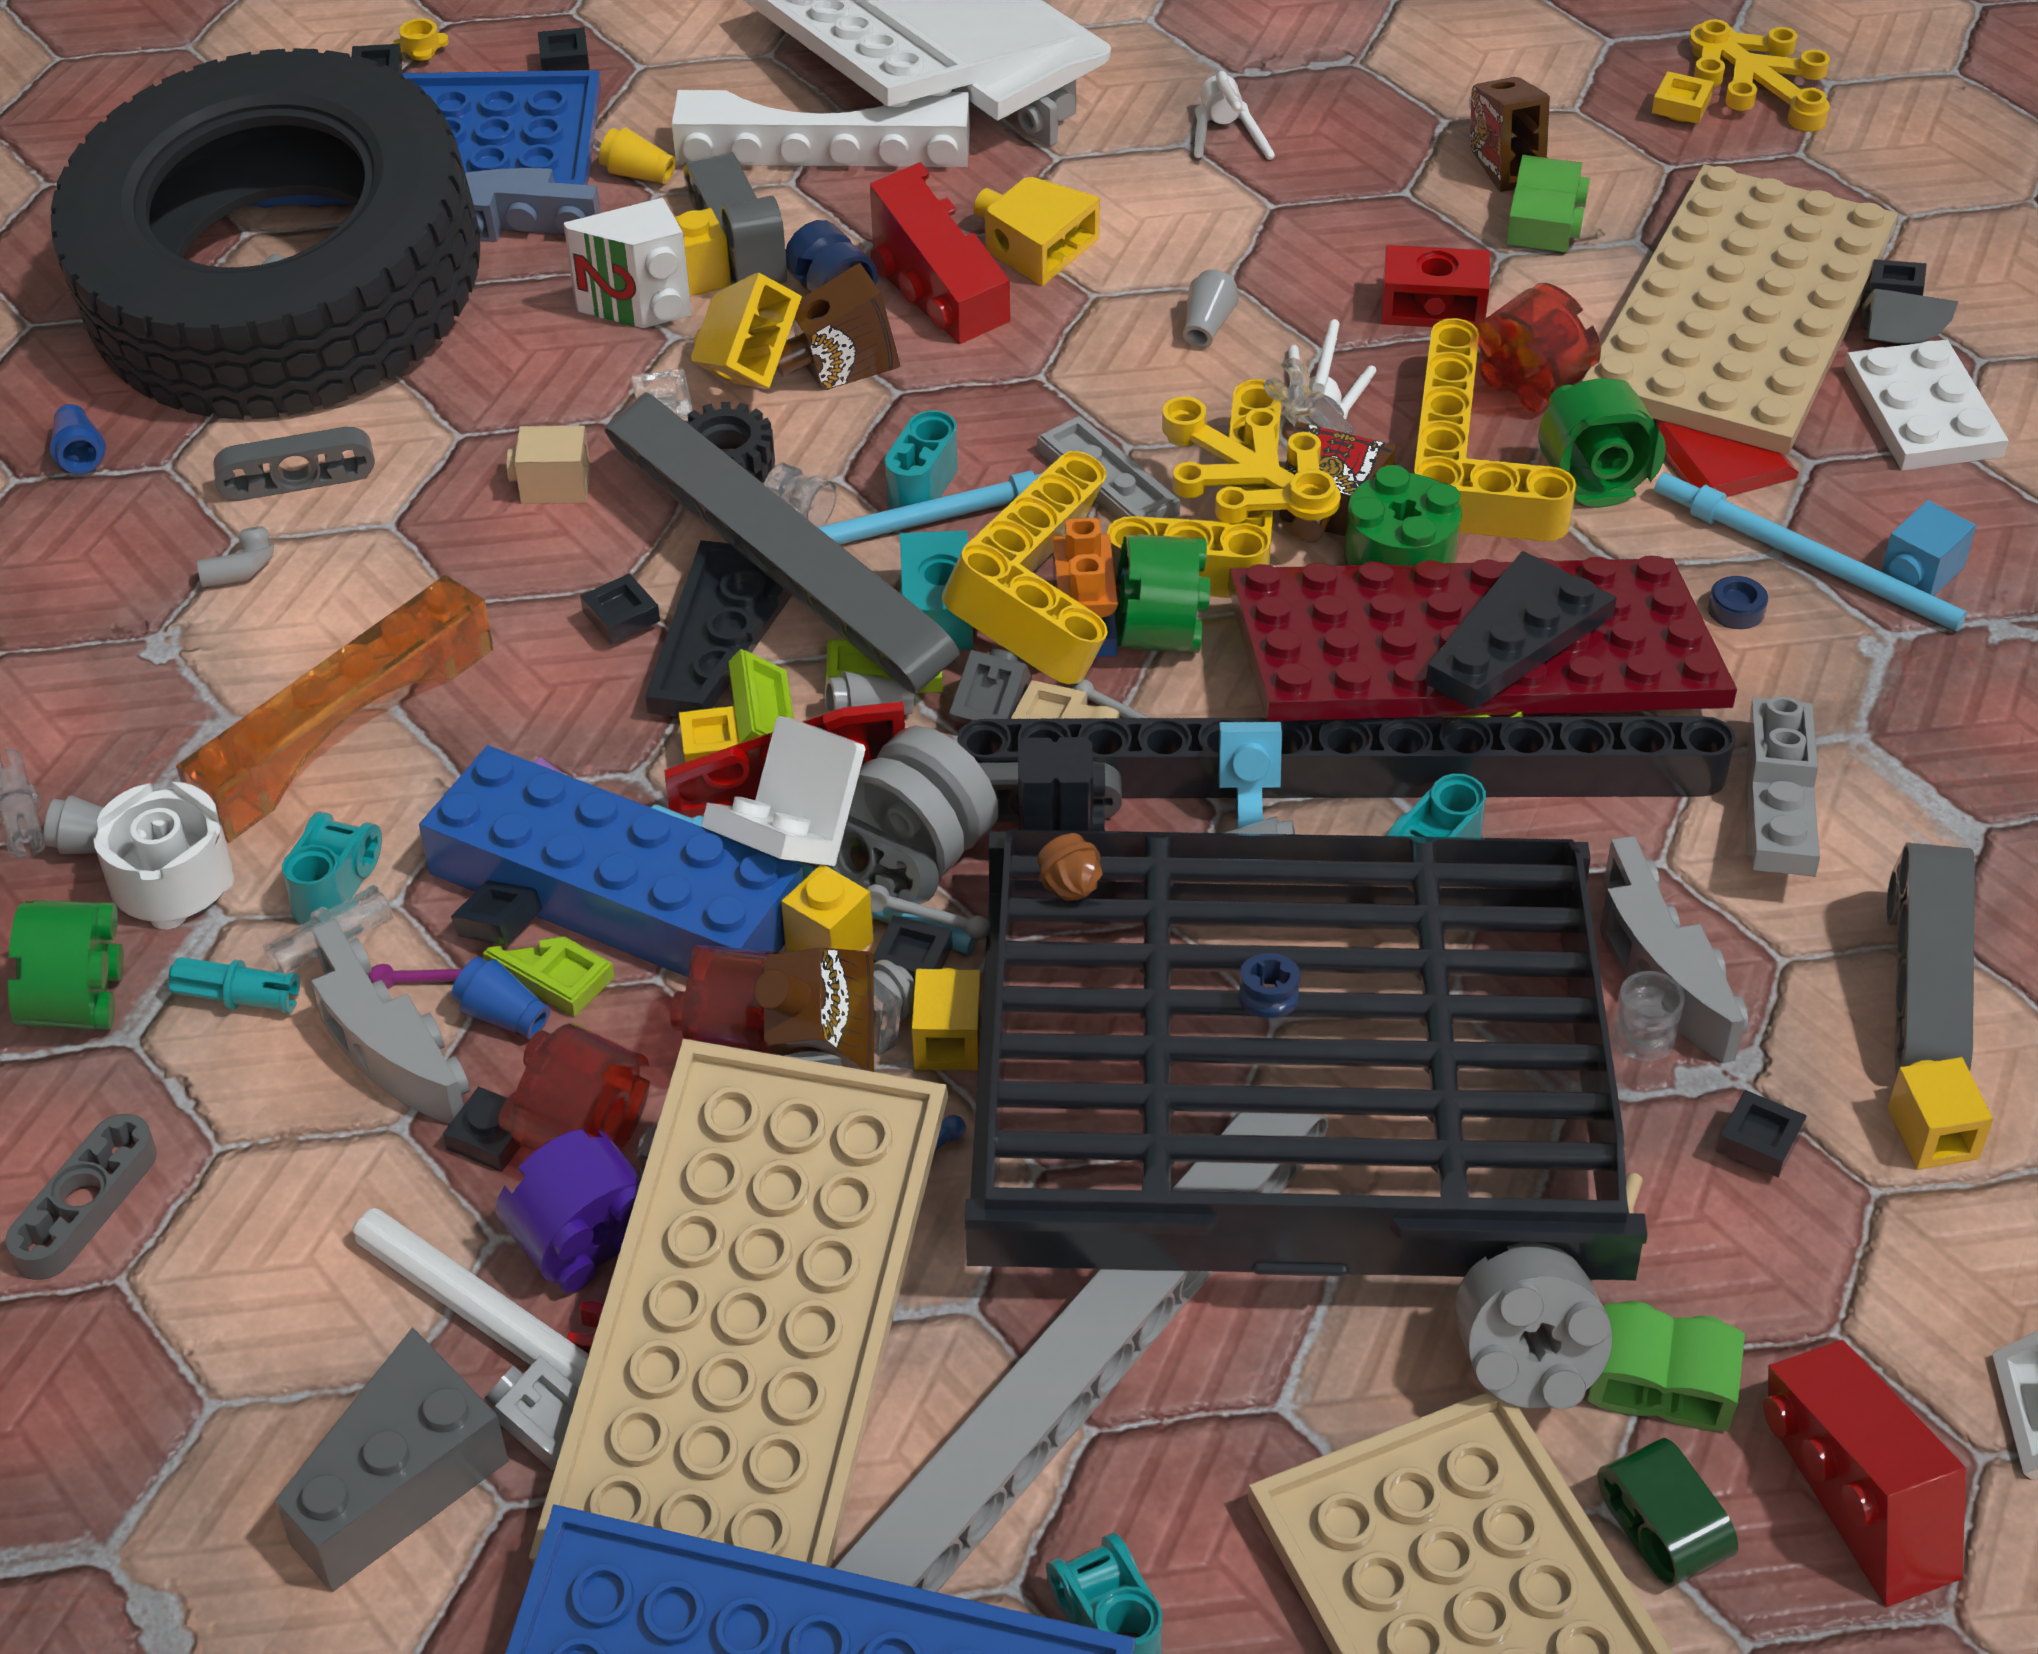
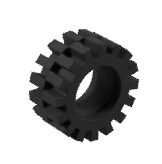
M721 402V409L714 410L711 403L703 406V414H699L696 410L687 414L688 421L685 422L720 450L733 449L723 452L764 485L769 481L768 474L773 475L775 470L773 430L771 429V422L768 417L763 419V413L755 408L749 413L747 404L739 403L737 409H731L730 402Z

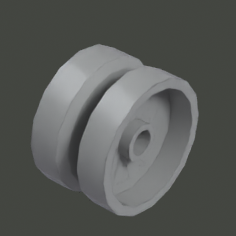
M914 725L901 730L882 747L876 759L867 761L861 766L849 815L929 854L937 866L940 879L957 863L964 850L973 848L992 829L998 819V800L988 776L975 758L960 744L933 728ZM856 838L865 852L868 853L865 843L861 839ZM888 868L887 871L890 873L899 874L905 877L908 882L913 883V880L906 876V868Z

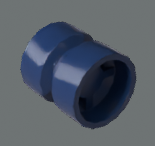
M815 220L805 224L793 234L785 249L786 268L810 293L859 263L875 285L877 283V268L873 261L858 246L852 244L851 240L835 224L827 220Z

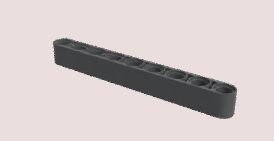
M644 392L604 426V431L609 440L629 462L910 693L916 695L960 655L951 637L932 618L650 393Z

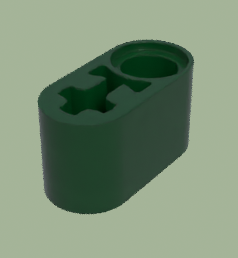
M1661 1438L1598 1469L1597 1480L1599 1489L1609 1511L1656 1577L1665 1585L1674 1586L1737 1554L1738 1539L1729 1516L1682 1451L1671 1440Z

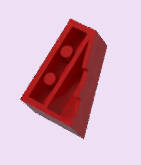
M919 162L870 183L873 238L870 258L881 277H886L902 292L908 302L915 303L926 313L937 328L943 329L956 342L962 344L1011 321L1010 280L975 233L967 236L963 234L951 218V215L955 214V206L948 197L941 200L936 198L926 184V179L929 178L930 173Z
M1843 1339L1768 1365V1397L1763 1402L1766 1421L1774 1435L1781 1439L1885 1607L1962 1580L1966 1467Z

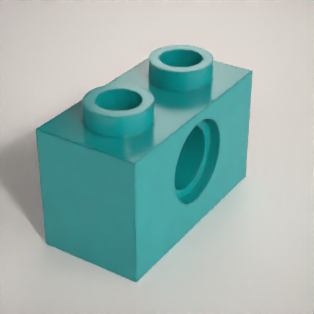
M967 530L900 533L902 595L939 624L954 641L958 650L973 649V626L949 611L942 602L941 596L964 546L968 543Z

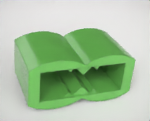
M1522 155L1511 206L1507 245L1567 252L1570 238L1580 239L1584 216L1583 208H1586L1590 178L1581 177L1583 162Z
M1639 1301L1604 1304V1309L1611 1324L1612 1347L1603 1372L1589 1388L1587 1401L1616 1413L1633 1416H1659L1681 1426L1707 1431H1729L1738 1405L1745 1333L1712 1316L1701 1315L1692 1318H1673Z

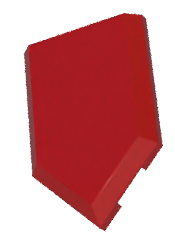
M1655 419V423L1665 440L1666 460L1683 481L1700 489L1707 485L1725 493L1729 497L1798 477L1799 472L1785 454Z

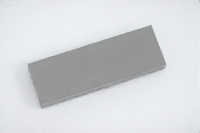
M1080 415L1037 436V451L1051 464L1068 451L1087 453L1102 463L1106 469L1107 477L1095 501L1116 520L1128 516L1174 518L1180 515V499Z

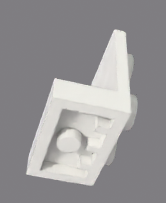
M779 716L773 729L756 799L735 797L733 806L707 803L701 827L779 859L835 866L860 774L865 746L795 719Z

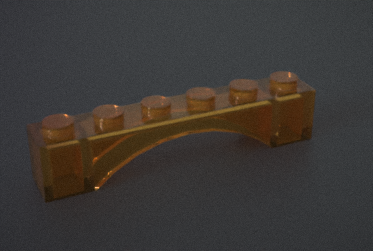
M445 574L178 763L176 768L180 782L198 787L210 796L215 803L225 839L228 843L232 842L276 809L289 784L310 755L336 728L358 710L382 695L409 684L429 680H453L493 651L494 647L485 600Z

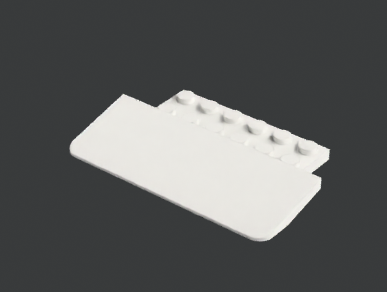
M744 0L763 16L778 25L786 33L797 39L809 50L816 53L888 107H903L908 105L911 100L929 95L944 96L951 93L953 89L956 92H969V101L998 121L1102 66L1109 60L1111 55V47L1107 42L1043 0Z

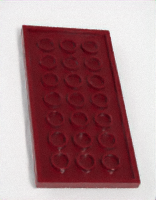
M1654 555L1644 556L1640 559L1590 557L1585 560L1564 561L1539 558L1575 577L1585 578L1596 587L1616 596L1614 616L1474 710L1426 685L1428 664L1512 562L1481 559L1474 563H1441L1427 560L1418 563L1416 566L1367 562L1363 565L1343 566L1312 563L1307 566L1273 567L1266 564H1257L1249 568L1229 569L1228 590L1267 721L1517 714L1518 712H1522V714L1722 709L1733 708L1737 687L1673 558H1663Z

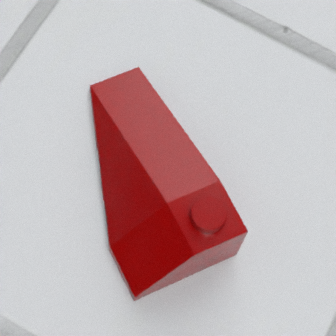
M903 701L837 708L801 721L863 744L865 746V753L862 765L867 761L876 759L882 747L901 730L905 729ZM773 732L665 769L669 809L692 818L698 815L704 816L707 803L733 806L735 797L755 800Z

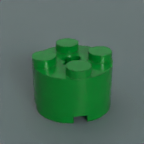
M1597 378L1583 381L1574 386H1560L1550 395L1549 407L1541 419L1538 431L1540 449L1550 467L1563 469L1573 476L1576 482L1575 498L1578 502L1591 507H1608L1623 503L1637 495L1634 488L1640 485L1646 478L1651 483L1659 473L1665 458L1664 437L1643 402L1628 382L1619 379Z
M1387 465L1381 467L1376 472V477L1362 483L1353 492L1349 500L1344 550L1345 563L1348 562L1349 565H1363L1367 562H1381L1398 566H1416L1418 563L1427 560L1441 563H1456L1462 517L1460 492L1450 484L1440 483L1423 475L1409 473L1401 466Z
M1143 534L1126 535L1123 537L1116 584H1120L1119 602L1115 610L1118 647H1128L1134 650L1200 652L1201 619H1196L1197 611L1207 612L1210 602V578L1199 577V572H1204L1206 565L1207 542L1205 538Z
M35 900L21 902L18 905L11 929L8 958H16V979H8V1001L14 1025L29 1026L31 1028L111 1030L114 1022L115 1000L113 992H107L109 981H121L124 968L123 945L111 943V940L115 939L117 932L118 913L116 903Z

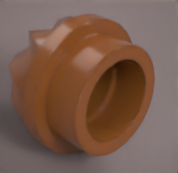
M1069 833L1059 836L1046 844L1037 857V862L1041 868L1039 873L1040 881L1047 890L1052 891L1055 895L1066 901L1080 900L1087 897L1097 888V881L1102 876L1100 853L1095 845L1085 842L1079 834Z

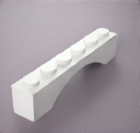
M677 90L672 119L676 165H683L685 162L733 152L740 165L910 167L921 162L924 167H968L970 139L969 92H951L944 96L929 95L911 100L908 105L903 107L883 105L853 112L818 114L791 112L766 107L742 99L727 90Z

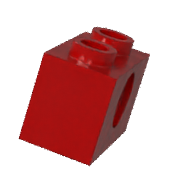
M1386 245L1382 284L1381 324L1433 327L1439 321L1457 318L1472 323L1478 330H1485L1490 289V250Z

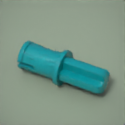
M180 957L171 965L168 975L169 990L173 994L222 1001L225 1008L235 1010L241 1004L279 1010L283 1013L291 1014L297 1002L289 999V995L299 996L300 990L298 974L248 968L243 960L234 959L229 965Z

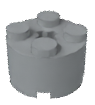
M1521 1242L1507 1246L1509 1251L1499 1254L1489 1261L1484 1257L1473 1265L1464 1277L1455 1302V1315L1460 1336L1478 1380L1499 1399L1525 1408L1553 1407L1563 1410L1574 1407L1581 1402L1586 1390L1595 1383L1603 1372L1612 1347L1610 1320L1591 1281L1572 1256L1548 1244Z

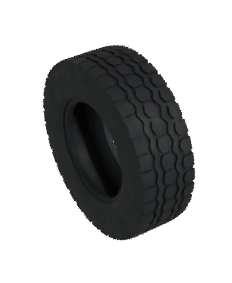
M284 48L260 50L259 54L253 55L251 52L227 56L226 60L218 62L215 59L193 66L194 70L188 72L182 70L162 79V83L157 86L154 84L133 95V100L129 103L124 101L106 115L107 120L105 122L100 121L85 136L86 142L84 144L79 143L68 159L69 167L64 166L57 182V190H54L51 205L52 214L50 215L51 233L59 265L64 273L65 280L85 328L104 361L126 384H130L134 390L150 399L154 397L158 403L177 410L183 407L188 413L208 417L214 413L217 414L218 418L244 419L245 415H251L253 419L279 417V413L285 412L289 416L313 411L314 406L323 405L324 408L348 400L347 396L356 393L358 396L381 385L380 381L384 378L390 380L410 367L409 362L411 360L418 361L434 347L435 339L441 340L454 324V316L459 317L468 302L469 292L472 293L478 275L480 231L477 215L456 139L445 116L428 94L426 95L424 90L411 79L407 78L405 80L403 74L386 65L380 68L378 62L360 56L351 58L348 53L330 50L319 53L318 49L293 48L292 52H286ZM287 195H320L340 199L356 206L349 217L325 239L298 254L279 261L249 267H216L195 263L183 258L192 243L212 224L242 207L262 200Z

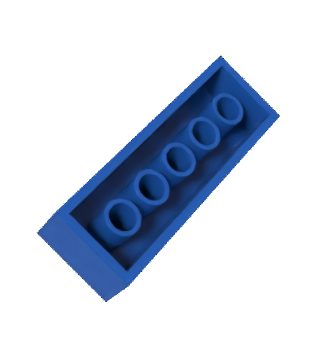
M489 745L481 751L419 823L429 874L474 892L487 880L536 889L542 906V910L536 917L745 1000L756 985L761 974L764 973V962L767 956L778 954L784 947L785 935L781 901L804 880L803 867L800 864L779 859L701 826Z

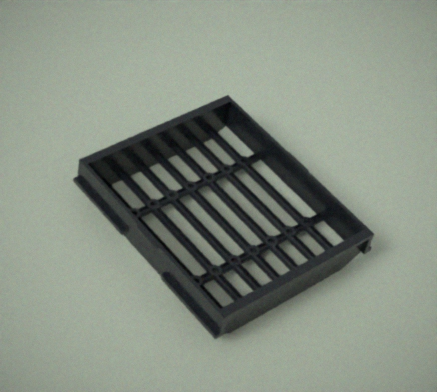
M1006 829V832L989 831L988 921L991 925V931L986 937L970 1199H966L965 1205L967 1266L1254 1272L1258 1275L1343 1277L1347 1274L1465 1277L1472 1266L1484 1257L1489 1261L1495 1256L1509 1251L1507 1246L1521 1242H1537L1557 1247L1568 1253L1586 1273L1589 1280L1636 1281L1642 1244H1646L1648 1233L1645 1213H1629L1624 1132L1587 890L1591 860L1588 842H1574L1573 839L1019 829ZM1069 833L1079 834L1085 842L1095 845L1101 856L1100 864L1102 867V876L1097 881V888L1089 896L1073 901H1066L1043 886L1039 878L1041 868L1037 862V857L1046 844L1059 836ZM1013 923L1140 925L1144 930V943L1012 941ZM1174 926L1411 930L1418 936L1419 948L1170 944V930ZM1446 931L1560 933L1563 951L1445 949L1444 933ZM1262 953H1276L1290 958L1297 964L1301 973L1415 975L1422 981L1423 994L1299 992L1296 1008L1286 1016L1278 1018L1418 1020L1426 1027L1427 1041L1170 1036V1021L1174 1016L1258 1017L1250 1014L1242 1007L1239 1001V990L1170 989V975L1174 970L1241 971V966L1247 959ZM1010 967L1139 969L1144 975V989L1010 986ZM1450 975L1567 978L1569 997L1449 994L1448 978ZM1008 1013L1139 1015L1143 1020V1035L1008 1033ZM1454 1021L1572 1023L1576 1044L1454 1041L1452 1024ZM1005 1060L1139 1062L1143 1067V1083L1004 1081ZM1174 1063L1423 1068L1430 1074L1431 1089L1170 1084V1068ZM1459 1069L1579 1071L1582 1092L1459 1090L1457 1071ZM1003 1108L1138 1111L1143 1117V1133L1002 1130ZM1174 1112L1427 1117L1434 1123L1435 1139L1170 1134V1117ZM1464 1117L1586 1120L1589 1142L1463 1140L1462 1120ZM1000 1158L1138 1161L1142 1166V1190L999 1187ZM1174 1162L1431 1167L1439 1174L1440 1197L1170 1191V1167ZM1469 1168L1592 1170L1597 1200L1469 1197L1466 1171Z

